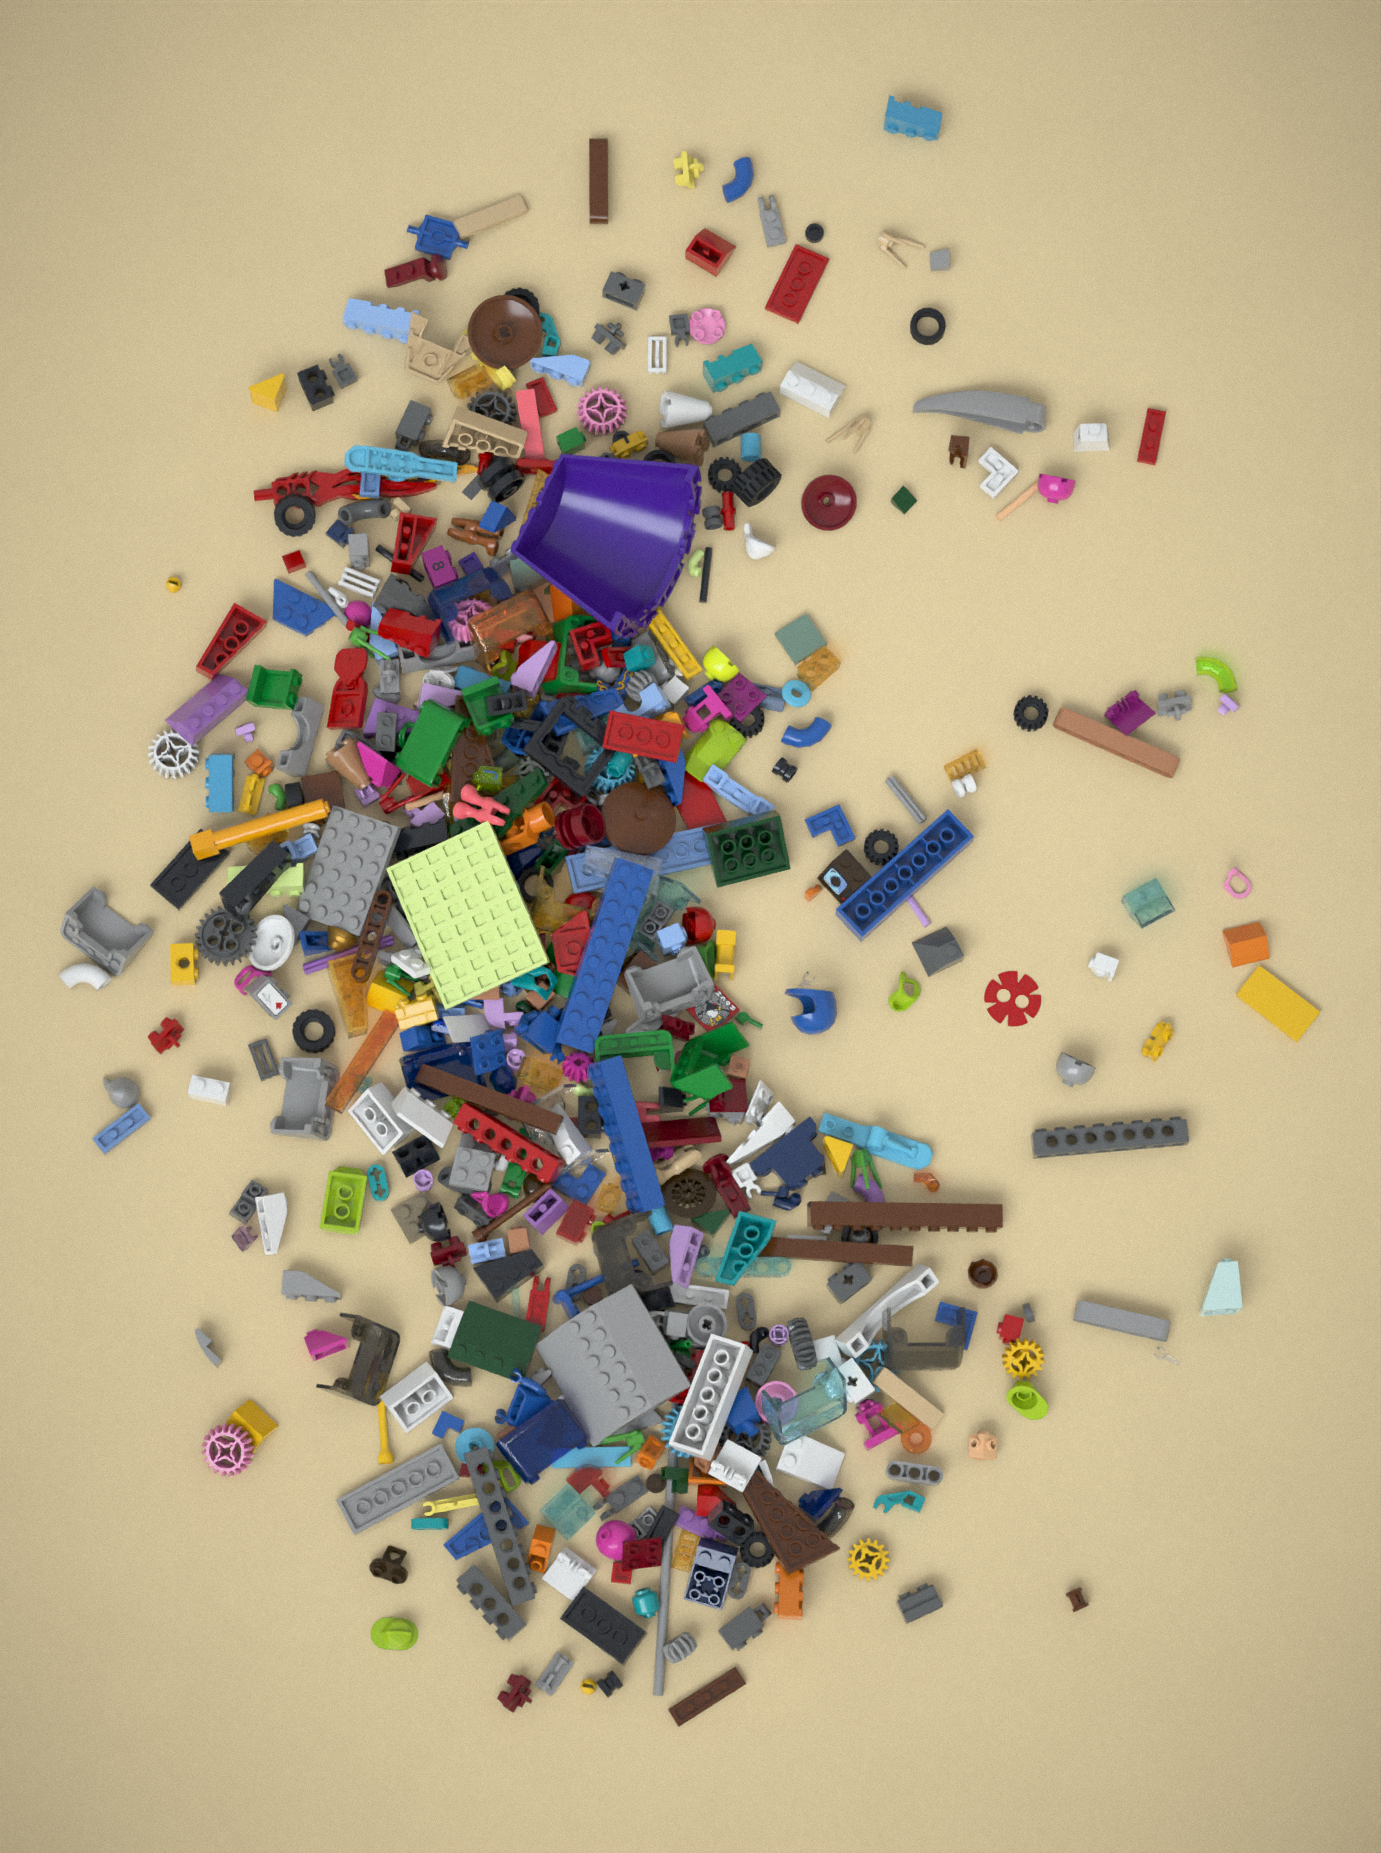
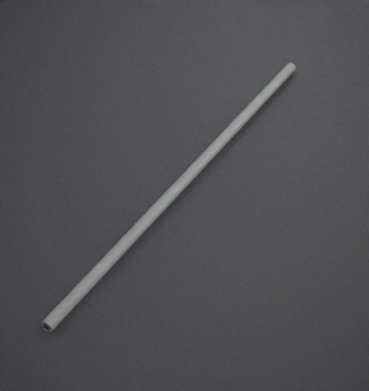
M671 1402V1409L676 1410V1407L681 1405V1403ZM670 1446L668 1447L667 1466L677 1467V1451L670 1453ZM666 1480L665 1506L675 1510V1494L671 1493L672 1481ZM673 1530L662 1550L660 1608L658 1610L653 1695L663 1696L665 1655L662 1649L667 1639Z

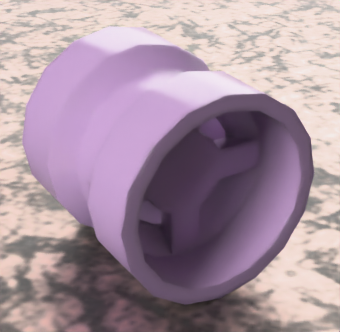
M513 1049L507 1055V1065L512 1071H521L526 1066V1056L522 1050Z
M419 1170L414 1175V1184L419 1191L426 1192L433 1187V1177L428 1170Z
M778 1324L771 1328L769 1340L772 1345L780 1347L788 1341L789 1332L785 1326Z

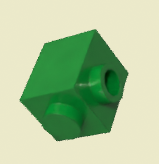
M577 427L557 435L556 442L562 454L573 455L585 449L586 438L582 431L579 432Z

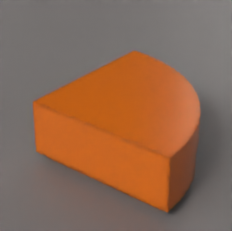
M816 884L814 888H809L805 892L804 898L810 902L823 889Z

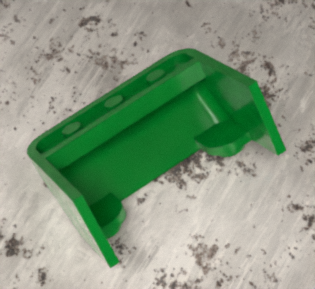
M571 615L548 626L546 641L550 642L552 640L561 643L556 679L541 683L542 690L546 694L577 693L590 695L592 692H597L596 683L578 682L579 675L577 670L572 667H564L568 633H570V630L599 622L594 617Z
M733 1021L690 1039L684 1045L670 1078L671 1084L676 1089L709 1100L722 1092L732 1089L733 1085L719 1066H726L730 1062L732 1054L749 1047V1043Z
M666 1030L603 1035L595 1041L596 1062L620 1055L622 1058L654 1055V1063L657 1068L670 1070L671 1076L675 1069L672 1036Z

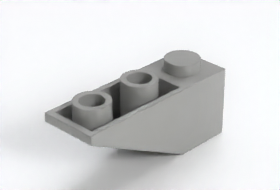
M283 1270L281 1294L283 1297H286V1300H297L299 1297L311 1302H315L317 1299H325V1302L336 1303L337 1300L342 1298L341 1294L303 1271Z

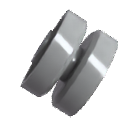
M703 1303L696 1305L686 1312L688 1314L685 1337H682V1339L690 1340L692 1348L705 1349L711 1334L724 1338L728 1322L725 1314L719 1307Z

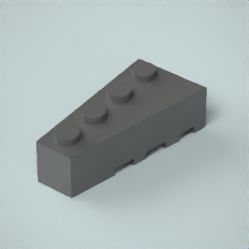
M391 573L375 600L373 607L385 614L389 608L410 612V616L420 617L423 615L432 621L441 619L440 642L447 629L445 625L446 613L434 604L428 605L425 597L412 593L409 590L410 586L406 583L400 584L395 580L396 576Z

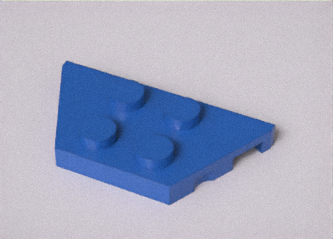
M277 579L274 580L273 621L307 637L315 629L325 625L332 617H336L328 604Z

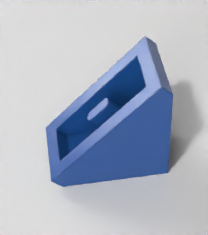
M491 501L479 523V527L495 533L516 521V516L508 507Z
M327 931L299 932L305 957L332 951L328 946Z

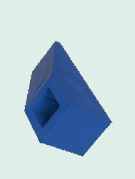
M681 748L677 763L656 759L666 780L662 785L665 787L666 796L673 807L682 803L686 761Z

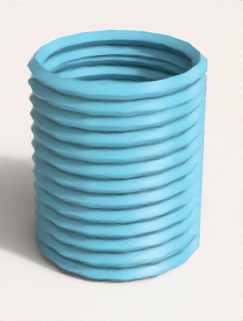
M744 433L741 435V459L743 461L754 462L761 459V436L759 434Z
M664 1206L646 1212L655 1236L663 1235L674 1229V1225L669 1217L670 1215Z

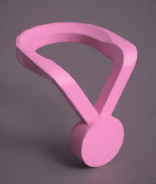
M1235 867L1228 872V879L1223 884V887L1234 898H1245L1250 893L1251 884L1244 874ZM1234 876H1239L1246 883L1247 890L1243 894L1235 893L1230 887L1229 882Z

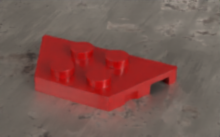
M583 909L551 932L556 967L560 973L575 976L590 931L586 909Z

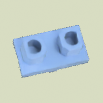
M502 1238L468 1245L472 1265L506 1257Z

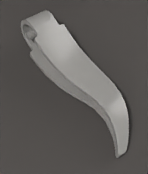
M972 390L945 393L922 399L914 404L913 413L948 414L1022 434L1023 431L1038 433L1046 429L1047 408L1043 404L1029 402L1028 397L993 391Z

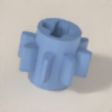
M511 981L500 985L501 992L505 993V996L508 997L519 995L523 990L522 987L513 986Z

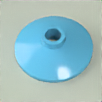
M469 1428L458 1436L455 1443V1451L458 1458L466 1464L463 1453L472 1451L473 1447L481 1448L484 1446L488 1450L491 1449L492 1453H494V1440L487 1431L481 1428Z

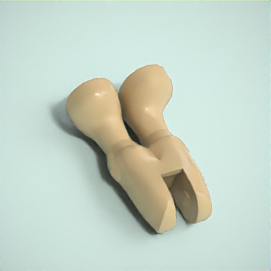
M695 1144L684 1145L673 1152V1157L669 1160H663L658 1163L653 1162L660 1186L665 1184L672 1176L682 1173L702 1159V1154Z

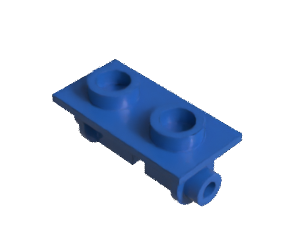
M714 679L685 697L684 700L689 707L693 705L696 707L708 697L703 688L709 685L718 694L723 687L721 682Z

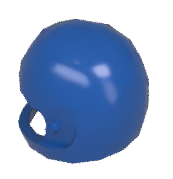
M799 988L786 989L785 995L798 998L803 1005V1013L791 1017L793 1024L800 1032L808 1035H817L832 1027L837 1016V1003L834 992Z

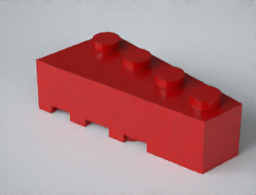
M234 603L196 665V672L213 680L266 628L267 621Z

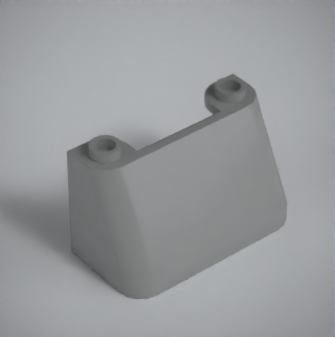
M93 886L65 913L60 932L66 941L114 976H120L150 940L154 931L147 924L138 923L133 927L106 906L107 899L105 893Z
M689 946L683 947L673 960L645 970L634 965L627 968L624 973L641 1024L661 1019V1016L664 1014L672 1015L702 1004L710 999L714 988V983L696 946L690 948Z
M281 1057L279 1073L286 1079L282 1114L281 1116H275L271 1121L270 1133L279 1136L327 1141L332 1131L339 1082L338 1067L322 1058Z

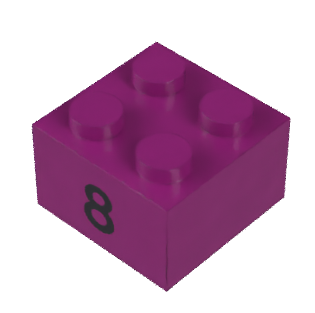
M443 545L421 553L424 569L436 597L439 598L458 590L457 583H460L456 567H452V558L449 551L444 550Z

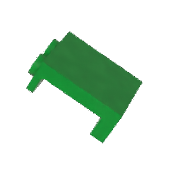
M255 665L246 701L254 707L294 711L303 675L296 669H290V671L269 670L261 665Z
M497 676L461 689V696L478 736L482 734L483 736L489 735L500 727L501 729L508 728L514 722V716L511 713L494 716L486 715L484 696L502 693Z

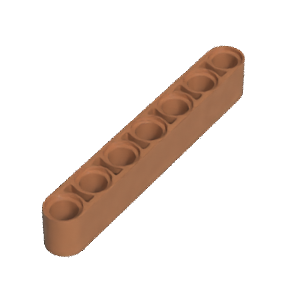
M1067 708L1059 709L1053 723V727L1059 731L1167 778H1173L1180 762L1179 758L1131 736H1126L1122 732Z

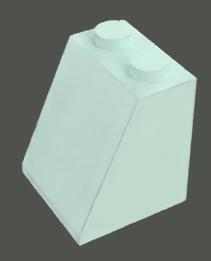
M1231 1258L1221 1259V1262H1218L1215 1266L1199 1310V1316L1238 1314L1243 1308L1238 1261H1233Z

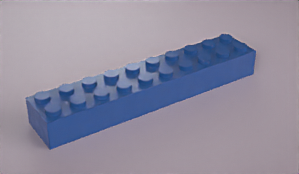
M614 857L553 1041L593 1054L595 1041L599 1036L654 873L653 869Z

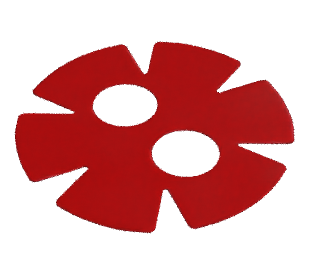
M1006 971L998 974L1002 985L992 979L985 990L984 1002L996 1003L987 1008L988 1013L998 1023H1002L1008 1015V1026H1021L1028 1023L1024 1012L1034 1018L1041 1006V995H1030V993L1039 988L1038 985L1026 974L1023 975L1018 983L1017 971ZM1006 989L1010 992V999L1007 1002H1000L998 1000L997 993L999 990ZM1019 995H1024L1028 998L1029 1004L1025 1008H1019L1015 1004V999Z

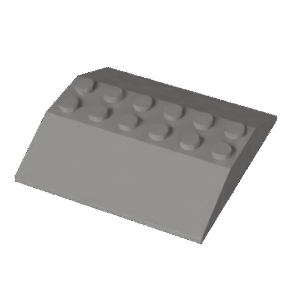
M633 1284L590 1306L536 1344L538 1352L548 1369L551 1370L553 1378L593 1447L605 1441V1437L613 1436L691 1387V1383Z

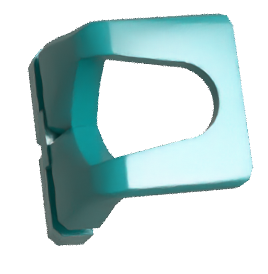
M541 966L513 979L511 984L523 989L536 991L543 1000H547L558 979L550 969ZM547 974L550 980L548 990L539 987L535 982V977Z

